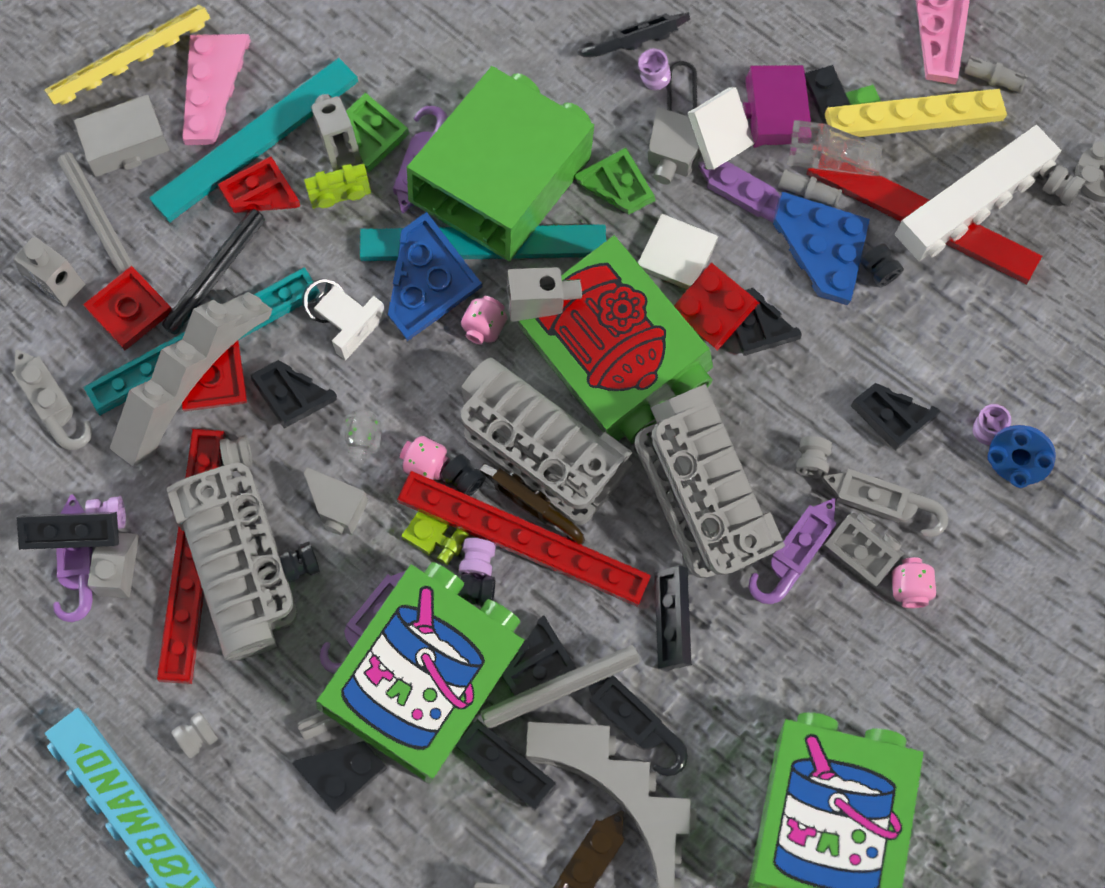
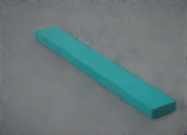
M337 58L149 197L151 203L169 223L219 187V183L235 175L313 117L311 106L315 104V100L319 96L328 94L332 98L339 97L359 82L358 77L340 58Z
M606 224L537 226L512 259L586 257L606 242ZM439 227L464 260L504 259L452 227ZM403 228L360 229V260L397 261L401 230Z
M305 267L254 294L263 303L272 308V312L268 320L248 331L240 339L303 305V293L307 286L314 282ZM316 285L310 290L307 303L315 299L320 293ZM185 332L84 386L83 388L99 416L125 403L130 389L151 380L161 349L182 340Z

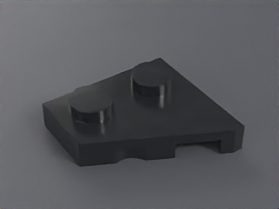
M750 288L746 290L759 304L734 331L743 356L801 339V330L797 327L793 328L781 317L782 313L773 305H769L756 289Z
M280 360L251 374V381L284 429L337 401L335 391L330 388L327 391L313 383L312 378L303 373L293 371L290 366Z
M874 383L854 399L851 407L895 451L933 421L941 412L934 406L927 409L912 402V397L902 393H894L890 388L878 383Z
M544 615L538 619L537 625L527 640H524L517 655L502 674L513 696L577 669Z
M365 741L297 759L292 763L335 814L387 769L386 765Z

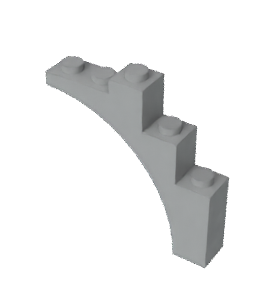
M250 292L224 304L212 300L194 308L183 339L161 349L151 380L129 390L109 449L133 467L153 457L173 416L195 384L231 345L248 331L268 320L272 308Z
M528 722L526 759L531 763L546 764L575 773L609 794L623 808L640 832L651 857L657 888H681V878H674L675 864H681L682 843H675V838L688 839L690 829L696 830L697 809L690 808V799L649 797V793H655L656 772H650V762L609 760V756L615 757L616 736H610V726Z

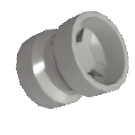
M1059 164L1049 177L1042 191L1049 195L1056 194L1060 198V202L1069 207L1079 194L1086 180L1080 176L1069 175L1068 169Z
M815 436L801 438L799 451L802 455L797 460L796 472L810 478H823V476L828 475L829 464L827 457L831 455L832 442Z
M200 711L191 717L190 726L188 724L185 726L179 725L171 731L182 750L190 759L199 753L203 742L211 745L219 739Z

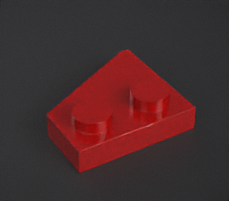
M272 156L218 184L221 193L234 213L249 212L251 209L267 211L292 209L301 206L297 196Z

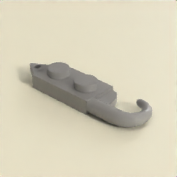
M15 350V371L11 373L56 443L68 450H77L84 447L92 436L90 422H84L85 431L80 438L70 439L62 428L73 415V407L39 356L35 358L20 350Z
M849 468L847 472L825 475L822 478V481L838 497L837 502L898 523L910 520L918 508L933 513L938 519L937 526L931 530L923 529L921 531L923 536H938L947 527L948 515L942 504L933 499L910 492V489Z

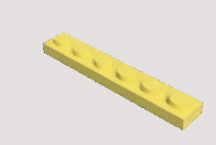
M197 5L44 89L54 105L58 102L60 105L69 103L76 98L75 93L84 88L87 91L96 88L102 83L101 79L109 74L116 76L128 69L127 64L136 59L141 62L154 55V49L162 45L169 47L180 40L179 36L187 31L190 33L199 31L205 27L204 22L209 20L210 16L205 7Z
M1000 89L828 107L825 112L831 140L1004 121L1007 116Z

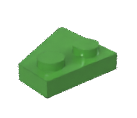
M364 93L346 110L353 127L360 157L367 172H370L409 135L408 128L367 93Z

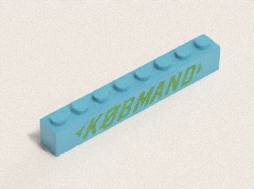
M76 708L44 733L51 742L47 745L51 754L57 761L64 759L70 767L66 774L78 788L83 785L90 794L85 798L90 807L97 814L103 812L109 820L105 824L107 830L117 841L122 838L129 847L125 851L129 860L137 868L142 865L149 874L145 881L150 888H217L84 711Z

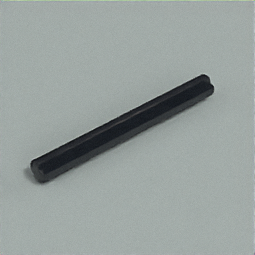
M251 209L164 319L162 326L165 330L173 335L181 330L191 317L193 309L202 303L265 222L264 216L260 212Z

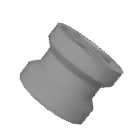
M247 435L239 436L234 441L229 439L220 440L224 465L238 462L247 467L252 466V454Z

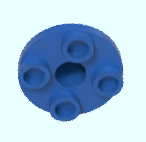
M1013 425L1000 430L994 436L989 446L987 459L999 476L1011 482L1015 487L1024 488L1044 480L1051 473L1056 460V452L1051 440L1040 430L1026 425Z

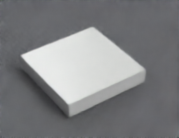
M736 87L727 88L688 112L707 169L717 168L755 144Z
M661 214L638 264L647 274L688 290L704 271L718 241V236Z

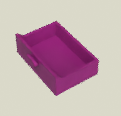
M751 65L745 79L748 102L743 103V110L746 119H750L751 133L755 143L753 148L762 145H808L812 136L804 65Z

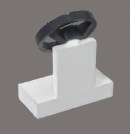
M316 280L310 283L303 293L302 304L308 317L319 323L331 322L341 330L332 340L336 354L345 361L386 317L384 305L376 297L373 296L362 307L345 294L340 285L332 280ZM325 282L324 292H320L314 302L307 303L310 290L315 285ZM315 307V311L318 312L321 316H323L326 320L318 319L317 317H315L310 312L309 308Z

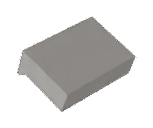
M148 94L74 120L87 161L95 177L123 167L128 170L140 166L142 160L170 151Z

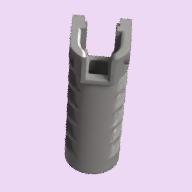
M488 358L478 365L461 387L464 401L461 419L465 427L464 436L466 443L496 467L501 468L508 474L512 471L519 475L526 483L524 486L531 491L539 490L550 499L551 507L576 525L585 524L593 518L619 486L632 466V462L628 460L633 454L631 450L606 432L601 437L493 358ZM469 412L474 413V416L471 420ZM494 452H497L499 455L505 458V460L497 458ZM545 489L549 491L551 494H553L555 497L548 496L545 493ZM585 508V515L582 513L577 514V516L573 515L574 509Z
M701 385L652 407L651 410L657 423L638 432L635 437V447L690 572L699 578H706L715 574H729L783 548L785 544L771 512L762 513L707 385ZM647 433H648L649 437L653 439V442H652V443H653L654 449H655V451H656V453H657V455H658V457H659L658 459L654 460L653 462H652V460H651V458H650V457L656 456L655 453H654L653 448H652V447H647V448H646L645 445H644V441H646V440L648 439V438H647ZM659 464H662L668 481H663L659 478L657 474ZM663 487H672V490L678 500L682 513L685 516V519L681 520L680 522H678L677 517L682 516L679 508H672L670 502L674 500L672 491L669 490L665 492ZM687 524L695 539L694 542L688 541L684 536L683 531ZM698 546L708 571L705 568H698L697 563L701 561L698 551L691 552V547Z
M231 463L172 484L166 490L176 522L180 529L185 532L224 659L228 661L240 660L276 648L277 644L273 632L293 625L298 613L258 488L249 468L242 463ZM238 471L240 475L246 474V477L233 478L232 472ZM241 484L243 485L245 492H247L249 489H252L248 493L238 495V486ZM245 501H249L251 505L256 504V506H248L240 512L238 511V507H245L243 503ZM255 513L250 518H245L248 514ZM260 519H262L261 524H255V525H256V529H252V530H251V529L249 528V526H248V527H245V526H244V525H252V524L258 522ZM261 536L262 547L267 555H258V546L255 538L252 539V537ZM264 563H270V565H275L266 567L260 572H258L259 567H264ZM270 573L276 574L274 578L264 580L266 575ZM282 581L280 586H275V590H267L265 588L272 587ZM279 596L281 598L282 610L278 611L276 602L273 600L274 597ZM287 616V620L281 621V618Z

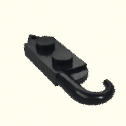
M689 12L676 15L666 13L612 32L613 35L609 36L605 42L596 45L593 42H588L578 48V54L586 58L597 57L621 48L627 51L635 50L642 47L643 42L652 39L653 41L667 39L670 37V33L678 31L679 26L691 20Z
M614 675L588 686L591 694L589 701L638 748L643 750L652 749L664 742L675 753L676 761L673 766L663 768L659 765H654L653 770L668 777L674 776L684 769L687 764L688 754L683 742Z

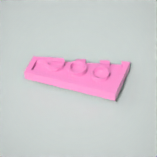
M916 0L926 80L956 85L970 0Z
M249 34L190 35L183 141L185 145H215L226 114L225 108L228 99L232 97L237 73L241 71L243 56L251 41Z

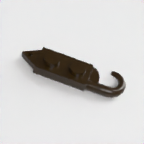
M483 464L479 469L494 484L498 492L542 524L546 525L548 523L558 527L567 534V539L582 545L585 542L581 530L572 521L552 508L550 499L539 490L533 492L524 486L526 483L519 475L512 471L508 474L501 468L496 470L486 464Z
M623 810L601 821L596 819L553 888L596 887L626 839L623 837ZM615 817H620V818H621V821H620V822H616V821L614 820V818H615Z

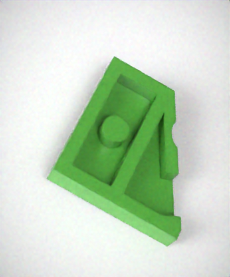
M627 148L575 174V179L579 185L628 215L656 201L655 195Z

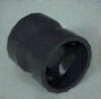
M886 244L874 247L860 261L866 271L872 272L873 280L878 287L888 285L899 277L904 270L898 260H893L891 251Z
M460 454L446 465L441 473V478L447 484H453L457 491L472 496L482 486L486 475L479 469H474L470 465V460L464 454Z
M310 541L300 544L298 549H285L278 552L289 583L298 580L300 575L306 573L313 575L320 572Z
M462 573L461 580L464 582V586L458 596L470 604H478L481 608L487 599L494 601L495 577L485 576L480 580L472 574Z

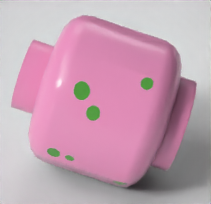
M489 296L472 300L461 320V326L466 332V338L478 345H481L483 342L491 343L496 341L507 321L504 306L498 300Z
M420 436L413 442L407 441L400 453V458L403 459V471L409 475L410 471H413L432 480L436 479L439 481L443 469L450 462V458L447 457L446 448L425 436Z
M921 558L903 559L902 565L892 570L893 596L896 601L902 603V607H926L929 605V601L935 598L934 568L922 563Z

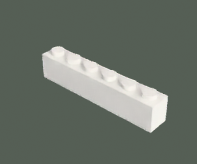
M1035 125L904 218L895 236L918 261H921L928 255L931 257L936 256L945 248V243L951 238L954 241L961 238L968 231L969 228L967 226L971 223L980 224L991 214V209L996 206L999 209L1004 207L1013 198L1012 194L1019 190L1021 193L1026 191L1035 182L1034 178L1038 175L1042 177L1048 175L1057 166L1054 161L1060 154L1061 149Z

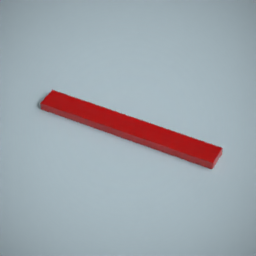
M822 146L806 174L817 178L818 181L830 187L842 190V193L900 222L930 201ZM975 222L967 226L969 229L961 238L956 241L951 238L945 243L1026 285L1042 258V255L980 224L976 225Z
M192 429L185 478L222 466L220 440L226 437L224 431ZM179 526L157 680L166 683L192 684L204 592L185 532Z
M410 471L397 498V502L480 539L491 541L496 546L638 607L651 577L650 574L581 544H577L572 540L413 471Z

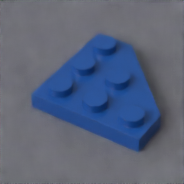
M782 192L778 199L772 224L779 234L782 233L790 246L789 251L801 270L804 269L813 282L812 288L817 296L848 305L852 300L870 219Z
M427 212L401 230L400 248L388 310L389 318L408 342L483 287L481 281Z

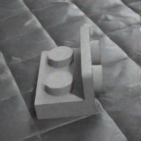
M851 513L825 543V546L877 587L894 565L905 555L900 550L902 544L888 533L882 536L874 529L876 523L865 514L860 513L856 515Z

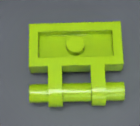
M364 163L352 166V164L343 165V169L329 173L320 171L315 173L316 176L304 179L312 208H328L341 201L359 200L365 195L371 194Z
M418 511L401 537L402 540L428 556L431 555L436 546L440 547L443 550L437 559L448 566L454 556L457 557L463 549L461 545L469 533L456 529L451 538L445 537L444 534L450 525Z

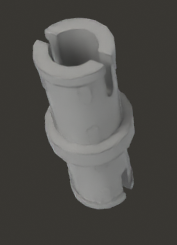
M970 55L963 74L987 81L990 86L998 85L1019 94L1022 92L1028 77L1026 74L1002 67V63L997 62L994 64Z
M786 169L778 185L780 189L788 190L804 196V199H812L836 208L842 193L840 189L838 190L817 182L815 177L811 176V179H808Z

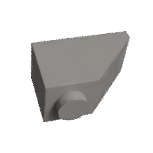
M306 467L304 475L319 516L324 523V528L338 535H341L342 532L352 535L369 502L365 491Z
M118 533L119 545L96 547L94 550L87 586L97 596L130 598L139 539L138 534Z

